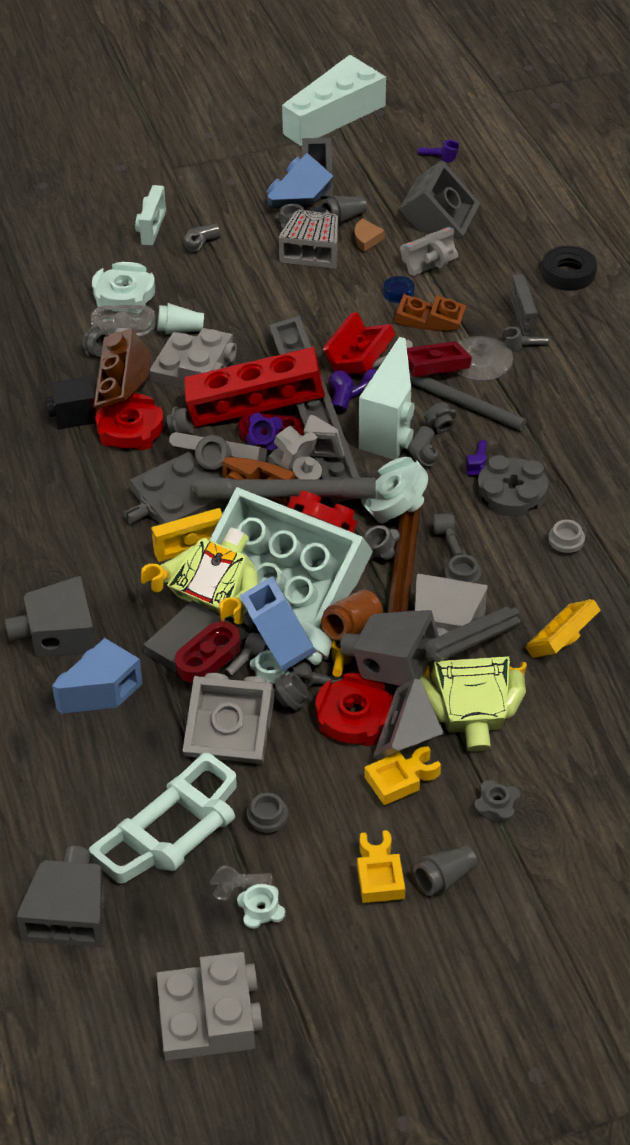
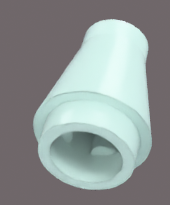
M170 303L167 306L160 305L157 331H165V335L172 334L173 332H200L203 328L204 313L195 312Z

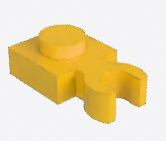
M428 746L418 748L414 751L412 758L405 760L401 752H398L365 766L364 777L383 805L419 791L420 780L430 781L440 776L441 763L439 761L430 765L423 764V762L430 760L431 750Z
M383 831L382 843L380 845H371L367 841V834L361 833L360 853L363 857L357 858V870L362 903L405 899V884L400 855H390L391 835L389 831Z

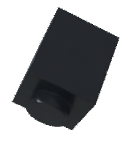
M89 376L50 383L52 397H46L49 417H56L58 430L96 423L95 396Z

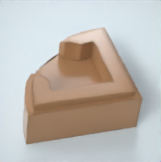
M363 218L355 226L356 244L363 252L385 239V230Z

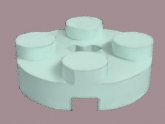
M114 263L111 270L104 272L102 268L94 275L92 279L93 295L97 306L101 309L140 312L145 309L146 302L150 301L154 296V275L152 272L151 275L147 273L146 267L138 263Z
M411 457L397 458L378 470L381 476L376 480V499H361L363 506L378 523H385L406 511L413 512L421 507L424 502L422 494L428 483V473L417 460L414 462Z

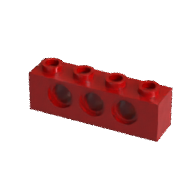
M314 347L184 377L186 403L194 427L245 416L252 412H263L325 397L322 375Z

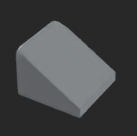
M310 415L303 431L304 435L311 430L318 437L311 456L343 458L345 453L338 429L320 418Z

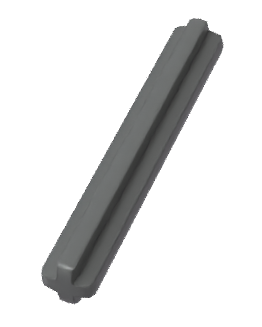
M506 606L431 639L424 645L427 652L425 658L428 661L435 660L440 662L508 631L520 624L521 620L518 617L520 611L516 607L510 609Z

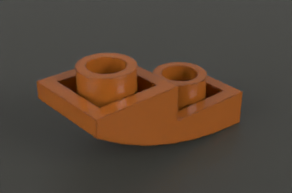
M403 294L394 322L425 330L459 329L466 305L436 295L434 303L431 304L420 298Z
M226 457L222 461L223 478L295 479L294 472L259 460ZM268 497L286 506L289 497Z

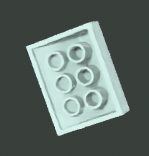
M236 487L210 538L211 541L221 544L229 528H235L245 533L249 540L242 553L255 565V570L258 573V584L273 576L300 623L309 622L320 630H323L321 619L324 610L328 606L348 597L357 585L373 553L362 536Z

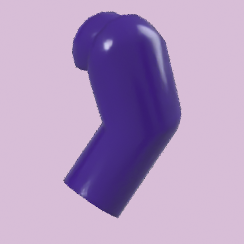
M336 371L329 378V385L335 392L332 404L335 411L346 412L354 382L345 371Z

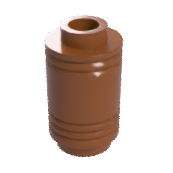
M360 590L328 606L324 610L321 619L322 629L328 637L341 641L345 633L359 634L362 632L370 616L376 613H383L381 602L371 591Z

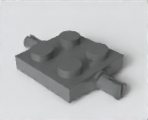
M187 452L130 479V489L140 500V504L123 512L126 521L131 525L148 516L161 525L226 505L227 499H198L197 479L223 478V469L216 472L206 470Z

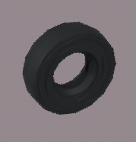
M567 245L550 249L545 253L541 263L543 279L549 285L563 290H579L588 287L594 281L597 272L595 256L588 250L577 246ZM573 265L580 269L568 271L559 268V266Z

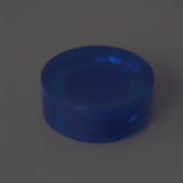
M390 277L384 282L383 295L391 302L400 303L403 294L414 297L415 284L408 277Z

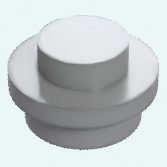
M561 520L550 530L548 540L550 545L557 551L571 553L583 547L585 534L577 522Z

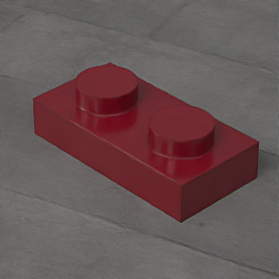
M457 341L407 348L409 373L413 377H426L429 374L442 372L453 373L456 370L469 369L471 366L472 356Z

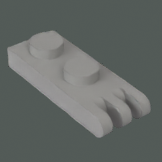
M175 432L170 435L169 441L173 446L195 450L198 442L204 437ZM226 441L231 448V457L265 462L267 449Z

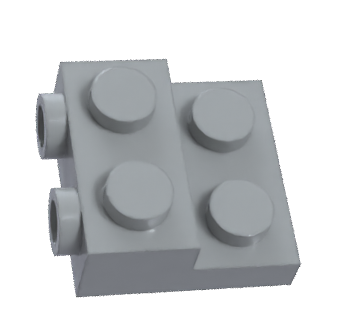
M202 328L198 336L173 332L150 368V381L185 388L184 377L226 368L229 362L234 361L237 352V345L233 343V334Z
M207 673L205 677L194 676L182 751L184 756L198 758L203 753H210L218 760L263 764L267 732L270 731L275 696L272 683H267L265 679L259 677H245L244 681L230 680L226 675L219 673Z
M244 952L200 957L201 967L157 972L165 1061L255 1049L254 1031L263 1030L260 1003H250L249 991H257L256 971L254 963L245 964Z

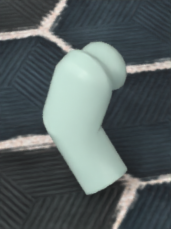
M303 622L302 626L316 650L315 653L305 659L314 665H319L324 655L328 656L332 647V640L325 632L311 623Z

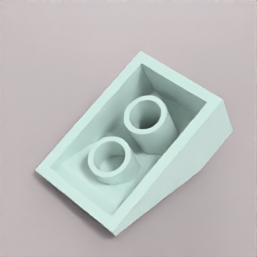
M402 337L398 338L359 397V449L394 460L399 457L404 448L408 449L414 434L413 429L410 428V421L415 405L411 402V382L406 338Z

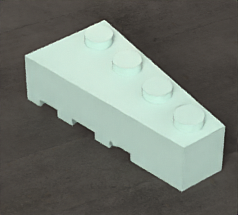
M347 56L282 105L283 134L302 146V138H319L386 106V76L355 57Z

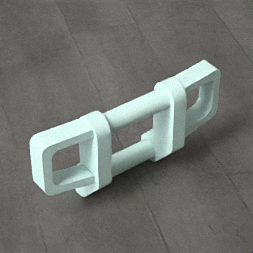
M203 753L179 776L167 784V790L132 819H124L115 829L94 843L89 849L91 861L101 866L102 871L117 883H126L152 866L161 870L175 871L184 863V857L218 827H226L235 819L232 808L225 801L237 787L236 773L212 754ZM204 771H210L224 781L210 799L191 785ZM177 802L201 820L174 844L159 842L144 830ZM124 841L141 856L124 866H118L107 858L105 854Z

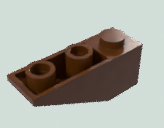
M133 328L122 332H115L104 337L94 401L96 410L127 400L149 377L151 353Z

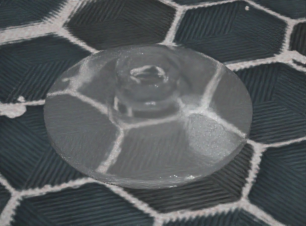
M473 336L458 341L472 356L469 369L455 371L465 378L491 380L503 376L512 367V351L500 340L486 336Z

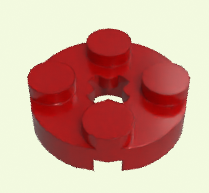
M132 393L125 401L98 409L95 416L100 441L108 447L136 448L138 450L149 449L153 445V440L161 434L164 427L162 408H158L151 397Z
M301 490L298 497H290L287 504L288 508L295 509L354 533L358 523L353 519L354 510L340 504H335L334 508L328 507L320 503L321 497Z
M360 673L344 674L343 680L336 681L333 684L331 679L320 688L316 696V718L319 724V731L326 737H331L344 743L361 744L363 746L374 745L379 741L393 696L392 694L390 696L385 690L383 682L364 679ZM354 704L361 705V711L351 712L346 708H352Z

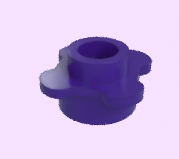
M260 413L253 414L249 420L251 424L249 426V434L246 436V442L251 446H266L268 450L276 449L277 446L274 444V440L279 430L283 427L282 420L276 416L270 419L263 417ZM264 428L267 429L266 435H263L261 433L262 429Z

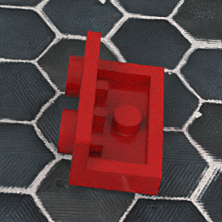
M355 312L347 317L325 344L323 350L334 372L345 371L347 374L355 373L356 375H361L373 367V363L387 349V345L396 334L391 324L365 327L358 312Z

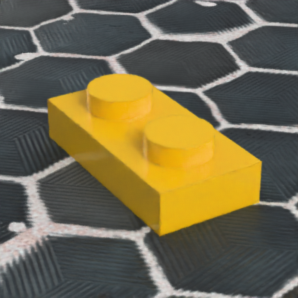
M213 509L151 527L154 554L158 562L175 558L193 545H196L202 538L210 540L223 515L221 509Z

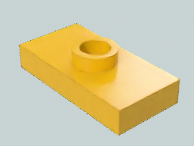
M594 599L568 604L525 648L532 658L556 654L562 647L572 644L580 637L579 631L601 611Z

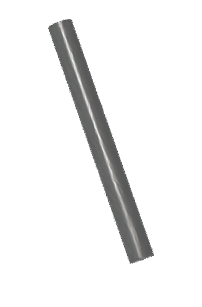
M410 374V382L416 387L516 430L522 431L525 428L527 420L523 417L427 376L413 377Z

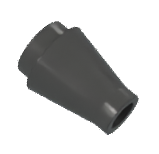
M331 195L321 203V207L326 208L329 213L338 216V224L359 214H364L367 209L366 201L362 196Z
M468 845L422 856L413 867L415 883L425 895H442L468 871L477 866V858L474 851Z

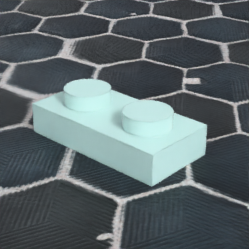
M152 185L148 197L145 196L143 199L142 213L136 216L135 227L136 231L140 232L142 245L154 244L166 213L164 186Z

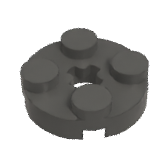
M501 455L493 456L489 459L488 465L481 470L478 477L477 492L479 498L482 501L483 497L489 503V509L502 515L521 516L528 514L529 508L535 507L537 504V509L540 508L547 498L548 478L544 473V466L536 460L527 461L519 458H506ZM509 485H517L515 489L508 488Z

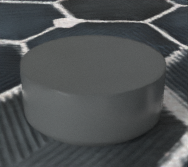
M209 435L202 438L195 448L197 462L204 469L212 472L222 470V461L226 457L232 456L229 444L217 435Z

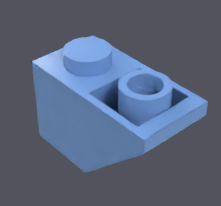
M308 153L301 159L296 157L286 170L289 173L282 180L277 178L268 188L267 204L271 208L283 207L287 204L313 206L332 185L333 175Z
M273 576L239 595L254 624L283 671L316 652L293 608Z
M104 638L94 648L86 651L82 659L67 672L62 673L52 685L56 710L64 714L119 707L143 684L140 659Z

